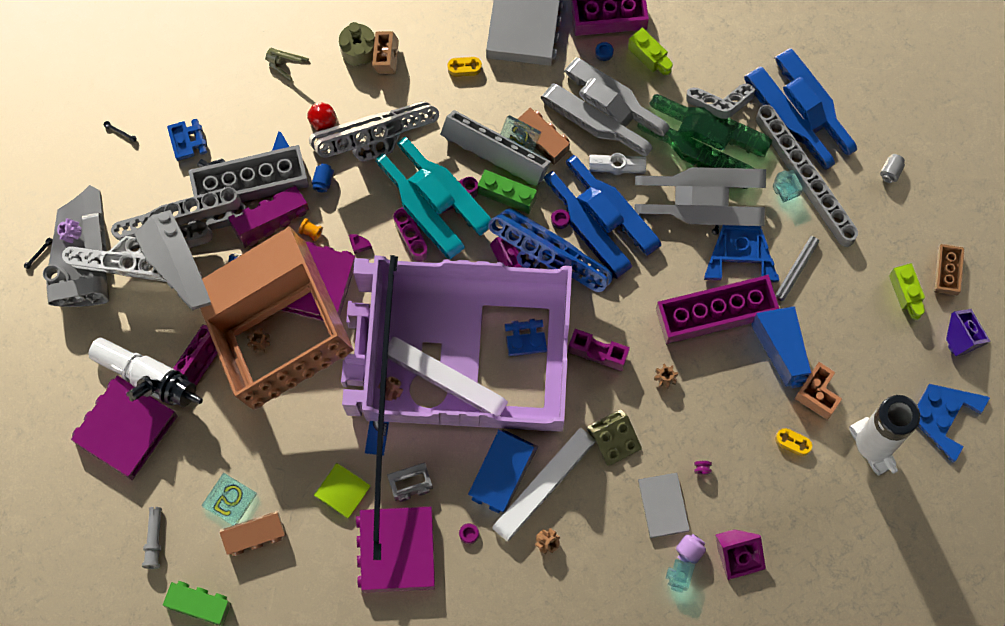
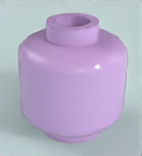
M695 534L685 535L676 547L679 553L678 558L685 564H688V562L698 563L706 552L704 546L706 543Z

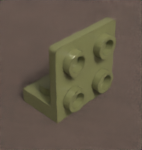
M618 410L586 427L589 434L595 438L608 466L642 449L628 415L622 410Z

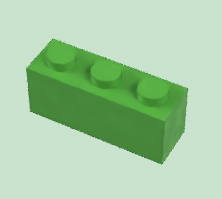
M486 169L478 183V194L527 214H530L537 199L536 189Z
M178 581L177 584L171 582L163 602L165 608L219 626L224 625L231 606L226 596L218 593L215 596L209 595L208 590L197 587L196 590L191 589L189 584Z

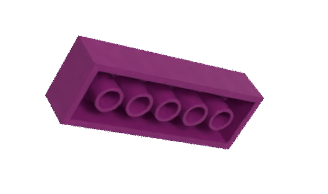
M769 275L658 301L656 305V312L666 344L751 324L756 313L779 309Z

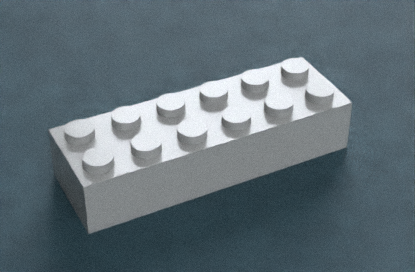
M299 145L188 170L194 196L231 187L236 190L242 203L276 195L295 185L298 190L309 187ZM230 196L227 201L233 200L234 196ZM216 201L210 202L208 206H213Z

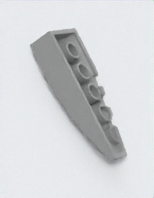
M171 210L151 215L135 234V238L147 263L156 269L157 274L167 281L171 289L174 288L178 296L191 310L211 305L197 265Z

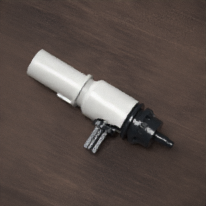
M101 337L96 339L89 349V358L92 361L122 375L124 380L130 381L131 385L135 387L126 394L131 402L141 396L148 397L151 395L162 402L170 405L178 404L182 407L189 405L191 401L198 404L203 402V399L196 395V385L190 382L186 375L149 356L132 353Z

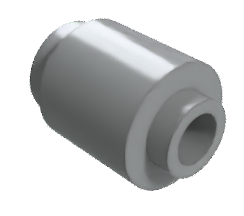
M892 154L888 157L880 172L882 179L888 183L897 182L905 166V159L897 154Z

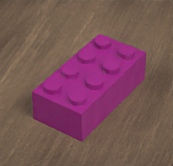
M571 0L575 36L637 31L642 27L647 30L649 18L646 0Z

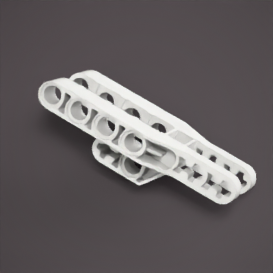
M125 236L110 251L67 247L62 253L63 260L78 269L167 282L157 274L153 266L147 263L141 248L136 252L131 250L133 243L137 242L135 237ZM79 255L82 258V261H80V259L76 257ZM97 258H99V260L101 261V264H99L98 261H93V260H96Z

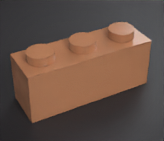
M529 108L514 122V126L521 124L529 130L530 137L528 142L546 159L551 161L553 165L569 151V139L563 134L560 135L556 131L555 126L550 122L547 123L538 111ZM517 130V132L525 139L524 130Z
M275 511L221 529L220 536L226 554L232 553V556H237L244 553L243 549L251 547L254 550L262 547L264 542L270 541L275 543L281 541L282 536H285V531L279 512Z

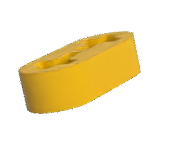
M477 57L452 58L447 64V70L454 77L475 76L482 71V62ZM473 63H475L476 69H472ZM455 64L457 65L458 70H454L453 67Z
M783 428L776 434L775 441L777 445L799 456H806L812 449L810 439L790 429ZM787 434V438L789 440H786L785 442L781 441V436ZM804 442L806 443L805 447L808 449L801 451L800 446L795 443L801 444Z

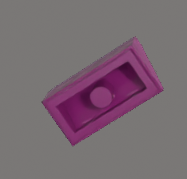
M496 237L490 243V247L498 262L504 263L508 267L524 268L517 261L519 253L517 247L500 237Z

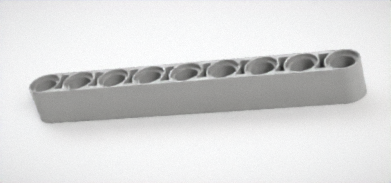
M770 105L761 106L756 117L758 126L837 241L844 247L851 246L858 236L856 226L775 109ZM766 114L769 118H764L762 115ZM772 129H777L779 133L773 132ZM782 144H788L789 147L786 148ZM793 158H796V159H798L800 162H798V163H797V162H794L792 159H793ZM802 173H807L810 177H804ZM812 188H817L820 192L817 193ZM823 203H828L831 207L827 208ZM833 218L840 219L841 223L835 222ZM844 233L850 234L852 238L845 237Z

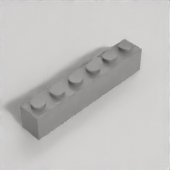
M455 110L446 116L440 133L448 141L455 142L463 149L477 154L478 157L492 162L495 166L509 171L510 174L524 179L531 185L537 186L544 179L551 162Z

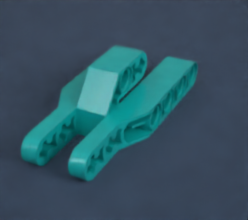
M403 137L397 144L419 170L416 174L407 180L384 153L378 156L375 161L399 189L403 209L445 257L451 260L465 246L438 214H441L452 205L455 208V212L457 214L460 213L467 221L469 228L472 227L479 236L489 230L488 224L491 218L447 168L428 161L407 137Z

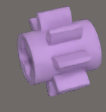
M66 218L65 222H61L57 228L60 240L73 243V239H78L82 233L81 227L78 226L79 222Z

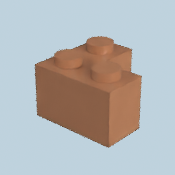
M818 362L796 395L795 400L828 420L842 400V398L826 389V386L836 372Z

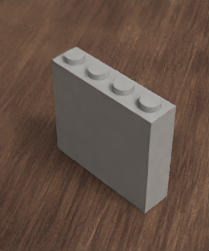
M493 0L486 58L551 66L552 59L556 60L557 49L554 48V43H558L559 32H556V27H560L561 16H558V12L562 11L563 0Z

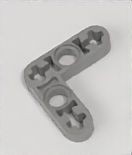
M742 84L722 99L700 88L693 87L687 90L686 101L712 115L727 119L754 98L755 88L751 84Z

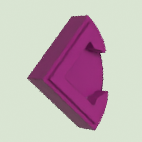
M357 234L348 235L354 254L372 249L371 243L364 237Z

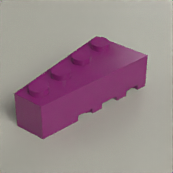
M295 185L274 195L272 201L263 200L259 202L257 208L250 210L248 207L242 210V215L235 217L233 214L228 219L236 236L244 248L256 245L258 240L263 237L271 236L278 228L286 227L293 219L304 216L309 207Z

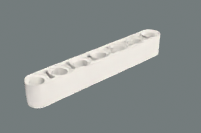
M393 337L389 342L388 359L481 412L492 413L500 417L508 403L506 399L397 337Z
M580 428L499 518L492 529L508 542L591 449L596 440Z

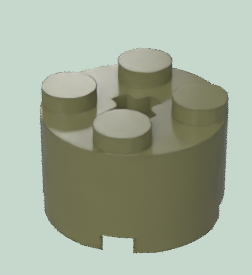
M350 23L339 35V47L344 61L352 66H359L361 64L366 65L373 60L374 32L364 24Z

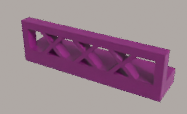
M202 324L173 367V369L186 375L188 380L197 385L218 354L207 325Z

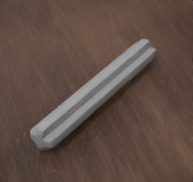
M814 236L809 238L775 296L778 300H785L818 245L819 240Z

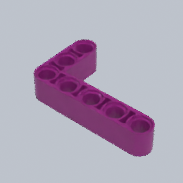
M465 177L459 180V183L465 189L467 186L474 187L472 190H467L473 198L478 195V182L474 177ZM451 205L449 208H447V209H446L445 211H443L442 213H444V212H446V211H448V210H450V209H452V208H454V207ZM401 207L395 211L393 216L395 227L412 259L416 262H423L428 257L427 245L416 226L417 223ZM401 217L407 218L405 222L398 221ZM408 233L415 234L412 238L406 237ZM419 248L424 250L420 254L414 252L416 249Z

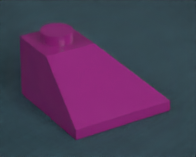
M733 529L715 535L720 559L728 580L766 569L762 539L759 534Z

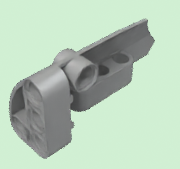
M89 185L77 197L57 209L49 264L43 270V277L47 284L48 304L51 306L83 307L109 302L106 272L78 269L67 264L62 258V253L67 247L107 251L100 190ZM66 218L79 222L78 226L82 230L81 236L76 240L73 239V243L60 240V235L57 232L58 225L61 222H65ZM78 255L76 258L82 261V258ZM97 258L96 260H93V261H98L99 264H101V261L99 260V258ZM57 273V276L51 279L52 275Z

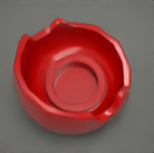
M316 103L307 112L309 123L318 132L332 128L336 124V113L328 103Z

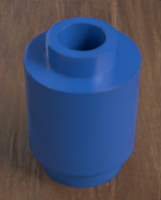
M322 163L316 166L312 180L313 190L326 193L327 189L330 188L334 170L331 169L330 165Z

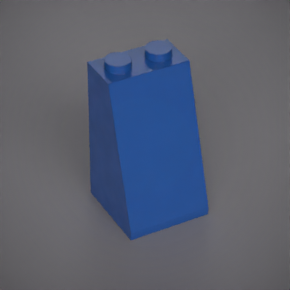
M795 306L756 313L752 322V329L786 387L792 386V388L803 386L811 374Z
M504 429L498 430L468 495L472 496L471 500L481 505L483 502L490 505L489 509L496 513H500V511L505 512L539 446Z

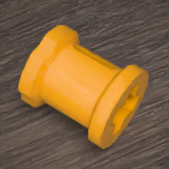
M305 218L299 227L298 233L305 234L316 242L322 234L323 227L320 225L316 226L309 222V219Z

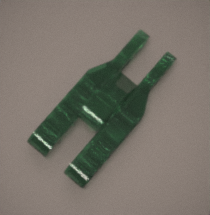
M659 94L653 95L649 102L650 106L681 121L682 124L679 130L676 131L670 128L664 136H660L642 124H637V127L644 133L668 143L681 160L698 168L755 169L718 150H725L729 143L732 146L734 144L746 150V153L765 157L772 144V139L769 136L731 118H719L705 107H685Z

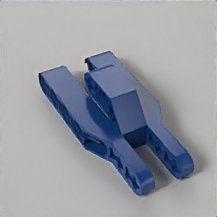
M789 48L774 57L782 71V75L786 76L790 83L783 87L785 95L761 66L744 76L746 84H751L755 88L754 95L762 105H770L775 109L795 140L806 146L823 169H829L835 165V161L815 134L821 129H826L846 155L849 156L857 151L856 143L837 120L833 99L793 49Z
M572 155L566 160V164L587 189L584 193L576 198L553 171L546 174L544 180L566 206L570 216V226L600 262L612 271L613 277L617 279L631 269L632 264L607 233H610L620 225L622 231L626 232L634 241L635 247L638 246L646 256L662 245L661 241L615 187L597 180L577 156Z
M508 208L489 221V229L493 234L521 250L517 255V261L524 268L541 269L540 262L545 264L547 269H560L562 266H572V269L575 270V272L572 271V278L595 292L604 291L613 281V273L610 269L588 257L570 242L515 209ZM505 214H509L512 217V220L506 217ZM496 220L503 227L502 229L496 226ZM521 223L526 224L528 229L521 226ZM512 233L517 235L519 238H514ZM537 233L542 234L544 239L538 236ZM553 243L559 244L560 248L553 245ZM525 254H528V255H529V256H528L529 260H526V259H525V258H526V255H525Z

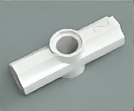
M621 153L590 155L589 171L609 172L616 176L623 173L645 174L646 157L624 156ZM619 162V163H621L622 165H621V166H615L613 163Z

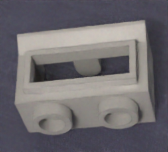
M425 462L387 474L395 501L403 502L409 500L412 495H425L430 492V489H433ZM424 474L425 482L397 491L395 482Z

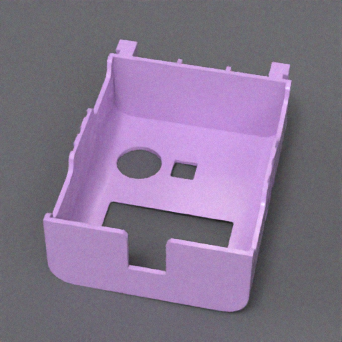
M375 255L374 263H369V259L355 258L353 274L359 292H372L371 306L369 304L348 301L346 323L348 328L356 329L354 354H348L344 358L341 378L343 387H347V385L364 386V390L343 389L342 406L347 416H362L363 413L366 421H378L380 389L377 387L381 382L390 260L386 257ZM449 259L443 260L441 263L398 261L397 271L393 272L394 282L389 342L393 337H397L422 351L423 342L441 343V360L439 362L477 383L483 305L549 309L545 401L543 408L506 406L499 417L492 413H483L447 392V396L441 404L432 408H424L417 405L410 395V385L417 375L388 359L387 378L392 376L400 380V388L403 389V392L396 400H385L384 422L563 432L572 266H562L560 269L508 267L501 262L496 264L486 261H450Z

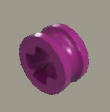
M694 462V466H696L694 473H712L710 469L712 462Z

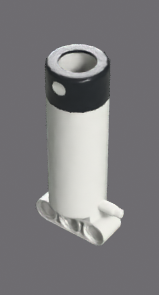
M893 395L886 398L870 418L866 417L849 426V430L856 441L858 451L867 459L877 475H881L888 470H891L893 474L898 471L892 454L918 427L920 410L911 398L905 395Z

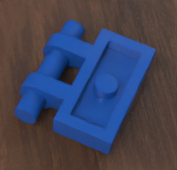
M198 119L191 120L192 126L189 127L186 126L185 121L167 126L177 161L194 157V149H199L201 155L207 153V142L203 139V128L199 124ZM195 134L196 140L191 142L189 135Z
M529 319V321L518 322L517 320L504 324L505 331L513 332L512 336H506L509 357L547 352L545 333H537L536 328L543 327V320ZM529 329L530 334L520 335L519 330Z

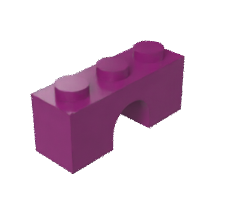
M576 328L568 345V353L619 371L623 370L630 347L613 341L610 344L599 342L593 338V334Z

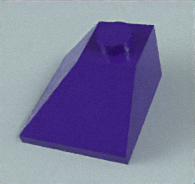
M972 309L951 313L946 341L949 344V350L955 356L965 355L991 342Z

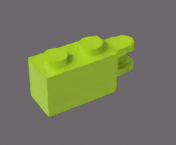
M643 27L629 38L628 49L652 73L658 70L663 75H670L673 62L667 57L668 51Z
M912 263L893 268L889 277L901 309H907L911 318L915 320L920 319L925 311L922 303L925 296Z

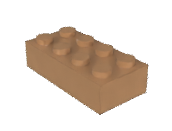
M940 244L937 252L934 292L959 295L961 292L964 247Z

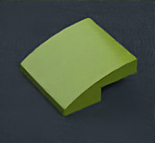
M336 463L313 496L327 506L332 507L345 518H349L371 485Z

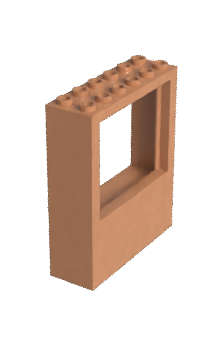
M287 227L202 279L211 301V305L200 308L234 396L252 410L262 407L266 402L279 397L281 393L296 387L298 383L313 377L315 373L330 367L332 363L345 358L354 351L306 242L290 227ZM311 292L330 337L253 382L235 337Z

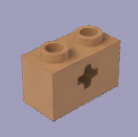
M393 31L375 32L372 66L378 74H396L399 39Z

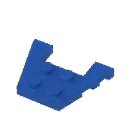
M723 225L704 280L721 281L722 262L761 263V276L769 275L772 283H778L779 275L776 273L775 264L770 256L769 247L761 226Z
M929 384L917 404L920 410L918 427L954 463L964 447L946 437L962 405L981 414L990 398L988 396Z

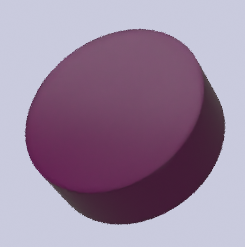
M558 209L552 213L551 223L555 228L564 229L569 225L570 216L567 211Z
M464 524L459 530V537L463 543L473 544L479 538V530L474 524Z

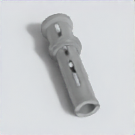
M149 507L147 544L143 546L145 558L144 563H142V567L147 569L160 568L158 563L159 552L161 551L159 534L162 508L155 507V509L154 507Z

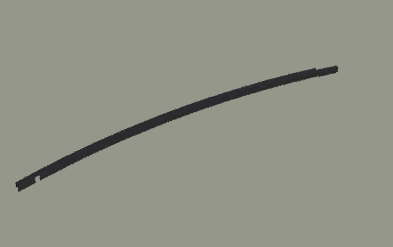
M390 255L383 337L376 455L373 560H381L382 544L379 543L381 472L389 333L394 282L393 272L397 271L398 256Z

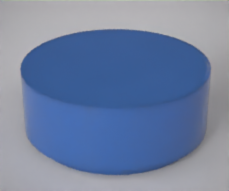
M601 42L596 46L595 55L600 61H608L613 57L614 49L610 43Z

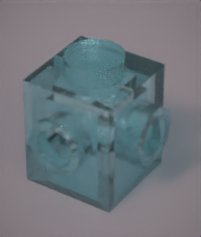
M785 170L776 175L773 189L777 195H780L783 203L801 195L803 188L793 170L788 172Z
M675 559L673 567H668L665 577L669 579L667 585L677 592L687 591L695 565Z

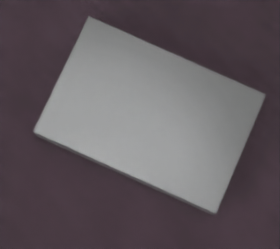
M671 473L638 479L650 538L689 532L678 474Z

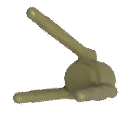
M273 47L268 49L265 57L266 61L270 62V67L276 69L290 81L293 78L278 67L277 64H282L284 58L300 63L302 60L309 61L307 57L287 53Z

